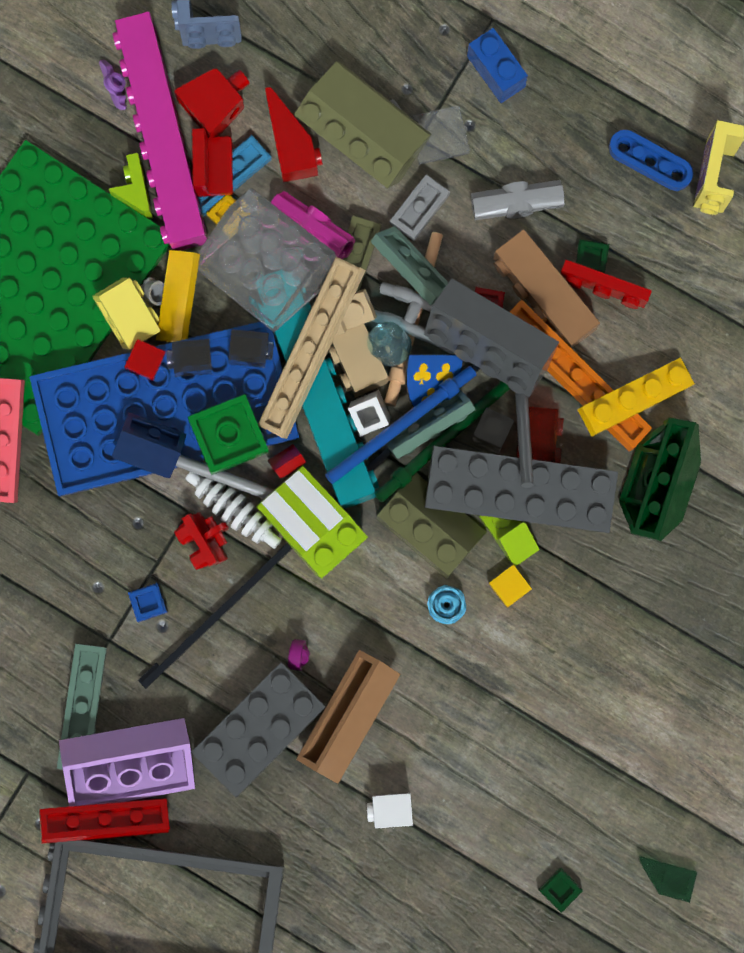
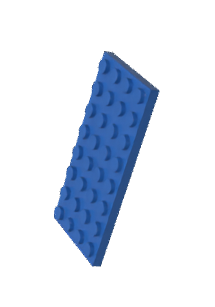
M270 319L155 346L166 351V355L154 381L125 369L131 352L29 376L58 496L61 497L154 474L112 457L128 412L187 434L180 455L199 462H205L189 424L188 416L245 394L255 419L259 423L282 373ZM294 423L287 439L281 438L259 426L267 446L299 439L296 423Z

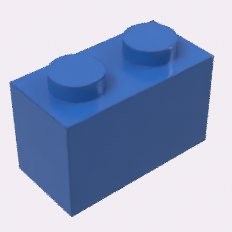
M494 28L469 43L468 59L500 103H503L525 88L528 75Z

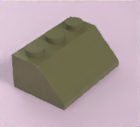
M416 473L412 477V481L403 489H400L377 515V520L448 579L487 532L465 513L425 508L428 482Z

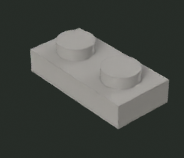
M425 175L392 217L390 225L395 226L402 234L414 242L449 197L450 191L428 175Z

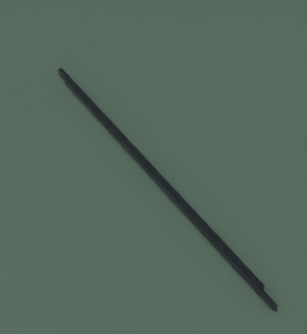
M476 365L472 366L476 373L481 369ZM388 447L366 467L368 472L371 470L375 471L393 454ZM286 543L162 664L159 665L156 662L138 680L141 685L147 689L293 548Z

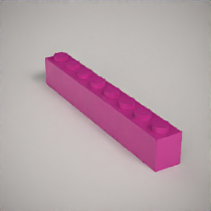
M150 11L115 20L117 32L112 33L117 50L122 49L124 59L119 60L123 77H129L131 85L126 87V92L130 105L135 104L137 114L133 115L137 133L142 132L144 142H140L139 145L143 159H149L151 169L146 170L149 185L151 188L156 187L158 197L153 198L157 216H163L165 226L160 227L164 244L169 243L172 250L175 251L208 244L209 241L198 197L193 188V176L155 23Z

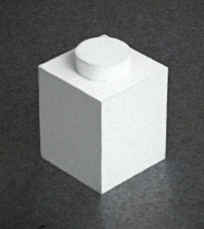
M379 390L351 401L348 407L360 437L385 427L390 423L391 416Z
M410 793L372 796L373 803H367L368 822H374L375 829L413 826Z

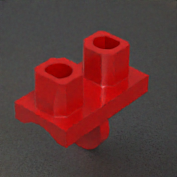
M201 512L193 515L190 513L182 518L184 523L174 531V534L182 545H186L193 540L196 542L199 550L189 555L190 561L196 570L218 565L228 560L221 548L228 543L222 534L229 529L226 522L217 525L212 516L205 520Z

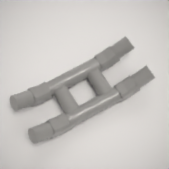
M386 282L381 284V294L410 304L404 319L395 314L374 309L377 317L375 320H372L373 322L416 337L439 347V349L449 354H455L444 346L432 343L424 335L425 328L415 324L421 308L431 312L433 305L430 306L420 294L413 292L414 290Z

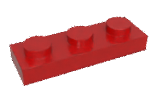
M565 260L560 273L571 287L580 289L581 286L593 290L592 293L604 299H609L611 296L622 300V305L632 309L644 308L652 292L650 289L569 260Z

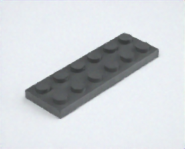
M433 446L425 508L610 533L618 472L532 460L534 486L523 488L521 486L520 459L517 457Z

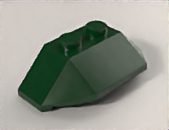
M668 417L663 422V425L652 431L637 445L619 500L631 534L662 541L683 521L701 465L699 424L696 422Z

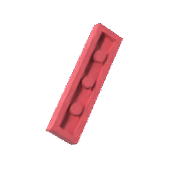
M0 378V502L17 503L25 380Z

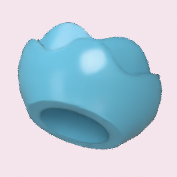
M448 585L440 586L428 598L429 614L439 623L453 624L465 614V597L457 588ZM448 602L450 607L445 608L444 603Z

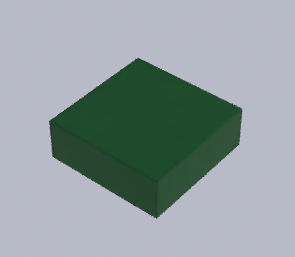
M580 239L575 263L605 273L610 244Z
M559 868L538 889L560 913L583 892L562 868Z

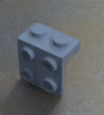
M191 0L171 1L175 30H180L183 46H188L192 49L204 48L210 44L232 47L242 41L239 16L193 18Z

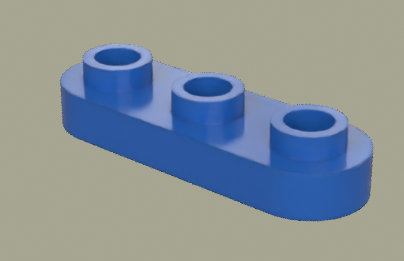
M620 130L612 136L609 143V152L618 162L673 191H681L690 184L693 178V169L686 160L630 130ZM625 144L629 150L622 152L619 149V145ZM645 159H653L655 165L648 166L645 163ZM679 173L681 180H674L671 174Z

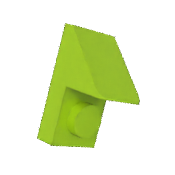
M138 153L126 155L128 165L123 166L126 183L129 185L110 188L109 192L148 219H153L140 156Z
M479 516L508 560L515 567L540 550L525 522Z

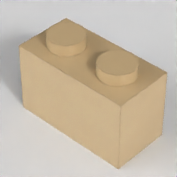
M365 324L350 328L345 333L334 337L328 352L334 365L340 363L344 374H341L340 378L346 392L352 390L356 398L388 383L389 377Z

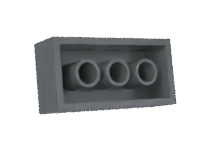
M452 278L433 304L424 335L435 345L444 346L454 352L462 361L471 362L481 368L487 376L501 380L514 392L523 393L527 397L531 396L546 373L559 344V341Z
M281 662L191 753L236 798L326 707Z

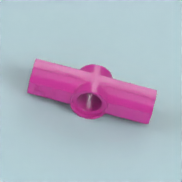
M285 191L277 194L271 201L270 214L292 228V231L312 246L316 244L332 256L340 259L347 258L352 252L356 241L355 238L333 224L331 219L312 205L306 206Z

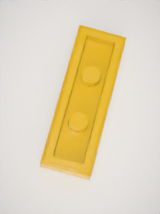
M169 250L159 315L160 322L158 323L161 331L156 335V340L172 343L188 338L200 254Z

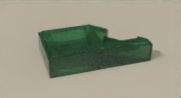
M639 856L638 861L658 894L690 903L697 871Z

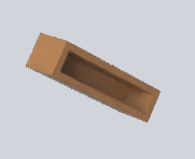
M524 229L495 251L493 258L495 262L493 265L502 277H509L514 284L512 288L516 295L523 301L526 299L533 307L532 310L567 345L574 348L597 330L600 325L598 319Z
M359 650L296 760L338 784L401 674L380 660Z

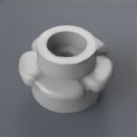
M153 277L145 279L144 284L141 285L144 296L141 298L147 307L161 305L164 283L160 280H155Z

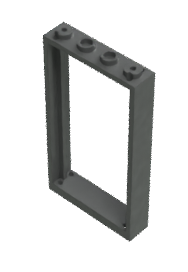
M97 840L50 843L48 861H52L51 874L45 875L43 893H47L46 906H41L38 917V925H42L41 938H36L33 953H54L69 851L269 878L258 953L273 952L284 866Z

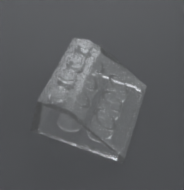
M250 188L228 207L199 250L198 272L271 331L275 332L320 292L336 255L333 250Z

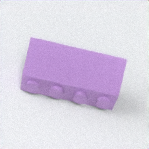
M184 718L59 740L69 806L127 802L195 789L191 748Z

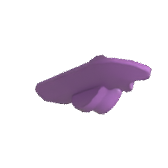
M100 60L99 65L104 76V86L109 91L116 108L125 110L127 107L125 104L126 96L122 95L126 85L125 79L121 74L114 72L109 62Z

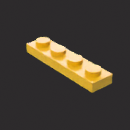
M680 357L577 410L591 437L690 388L695 383Z

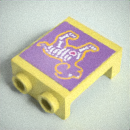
M717 120L707 138L693 207L701 208L700 211L705 214L716 215L718 212L723 213L733 198L734 190L718 187L717 182L723 154L734 157L744 141L743 125Z

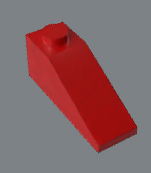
M271 87L265 88L283 182L318 176L317 166L323 165L320 148L313 147L310 135Z

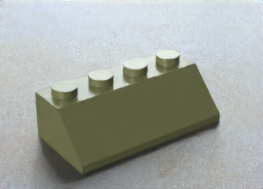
M336 61L309 90L294 114L387 189L402 180L432 135L340 61Z

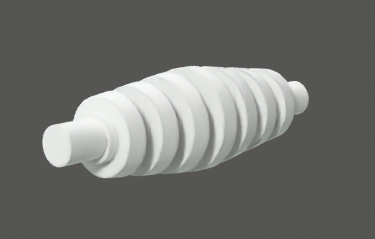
M193 472L187 475L186 480L196 487L195 495L199 499L206 495L203 503L208 508L216 503L212 509L215 516H219L225 510L220 521L228 524L235 518L231 528L237 531L244 525L245 527L241 534L248 537L253 532L252 541L257 544L260 541H264L273 549L280 544L282 539L272 532V524L268 520L263 524L260 523L264 517L260 511L251 516L255 509L251 502L242 509L247 499L245 496L240 494L232 501L236 495V490L229 488L223 494L226 487L225 484L218 482L213 486L215 481L212 479L203 478L201 475Z

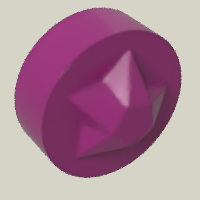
M294 639L289 650L288 668L301 671L303 666L309 661L310 652L306 646V640Z

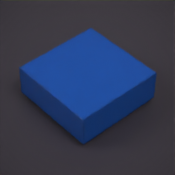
M158 583L128 593L138 623L168 613Z

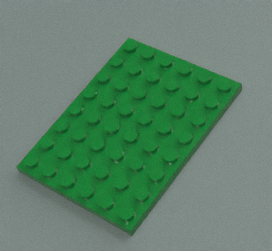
M27 140L23 142L0 175V378L25 380L22 426L39 437L42 433V427L29 376L91 362L112 331L92 296L121 278H130L132 281L136 280L141 286L144 284V280L149 278L169 249L170 244H164L160 226Z

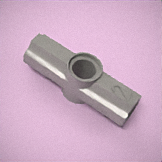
M561 180L528 184V182L524 181L513 182L504 185L502 189L471 193L474 220L507 216L509 219L527 217L535 211L561 208L565 205Z

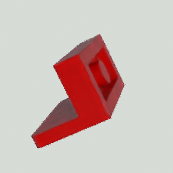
M204 128L192 129L193 188L197 197L232 195V138L230 136L210 138L207 136Z

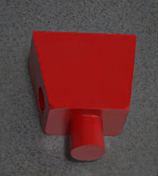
M214 68L174 90L177 102L199 128L205 129L208 137H219L244 109L243 99L239 92L247 87L250 82L241 70L236 71L226 79L217 68Z

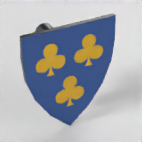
M408 354L405 384L413 408L438 390V385L447 378L452 379L459 374L463 361L455 354Z

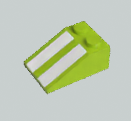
M301 466L256 506L313 573L321 579L368 538L348 513L304 466Z

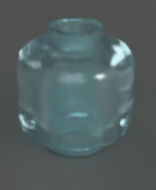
M385 321L379 323L370 331L367 338V348L371 355L381 361L383 365L393 367L400 365L407 359L412 349V342L408 334L398 324Z

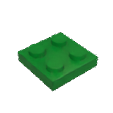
M245 394L188 416L189 424L211 476L269 453V449Z

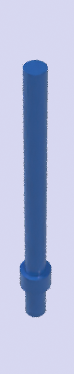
M468 366L452 379L447 378L440 383L438 390L327 472L325 476L328 481L334 484L446 398L450 400L460 392L459 388L476 376L474 369Z

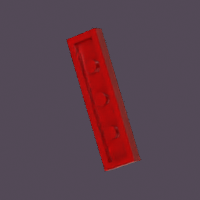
M167 799L44 808L39 810L41 844L169 833L170 830Z

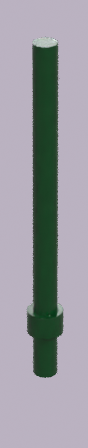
M500 381L473 405L475 411L470 413L463 421L448 427L406 466L396 469L390 475L391 479L375 492L377 499L384 502L398 488L403 489L412 481V476L431 460L433 446L446 447L510 390L509 386Z

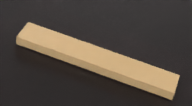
M335 257L258 426L281 438H288L366 270Z

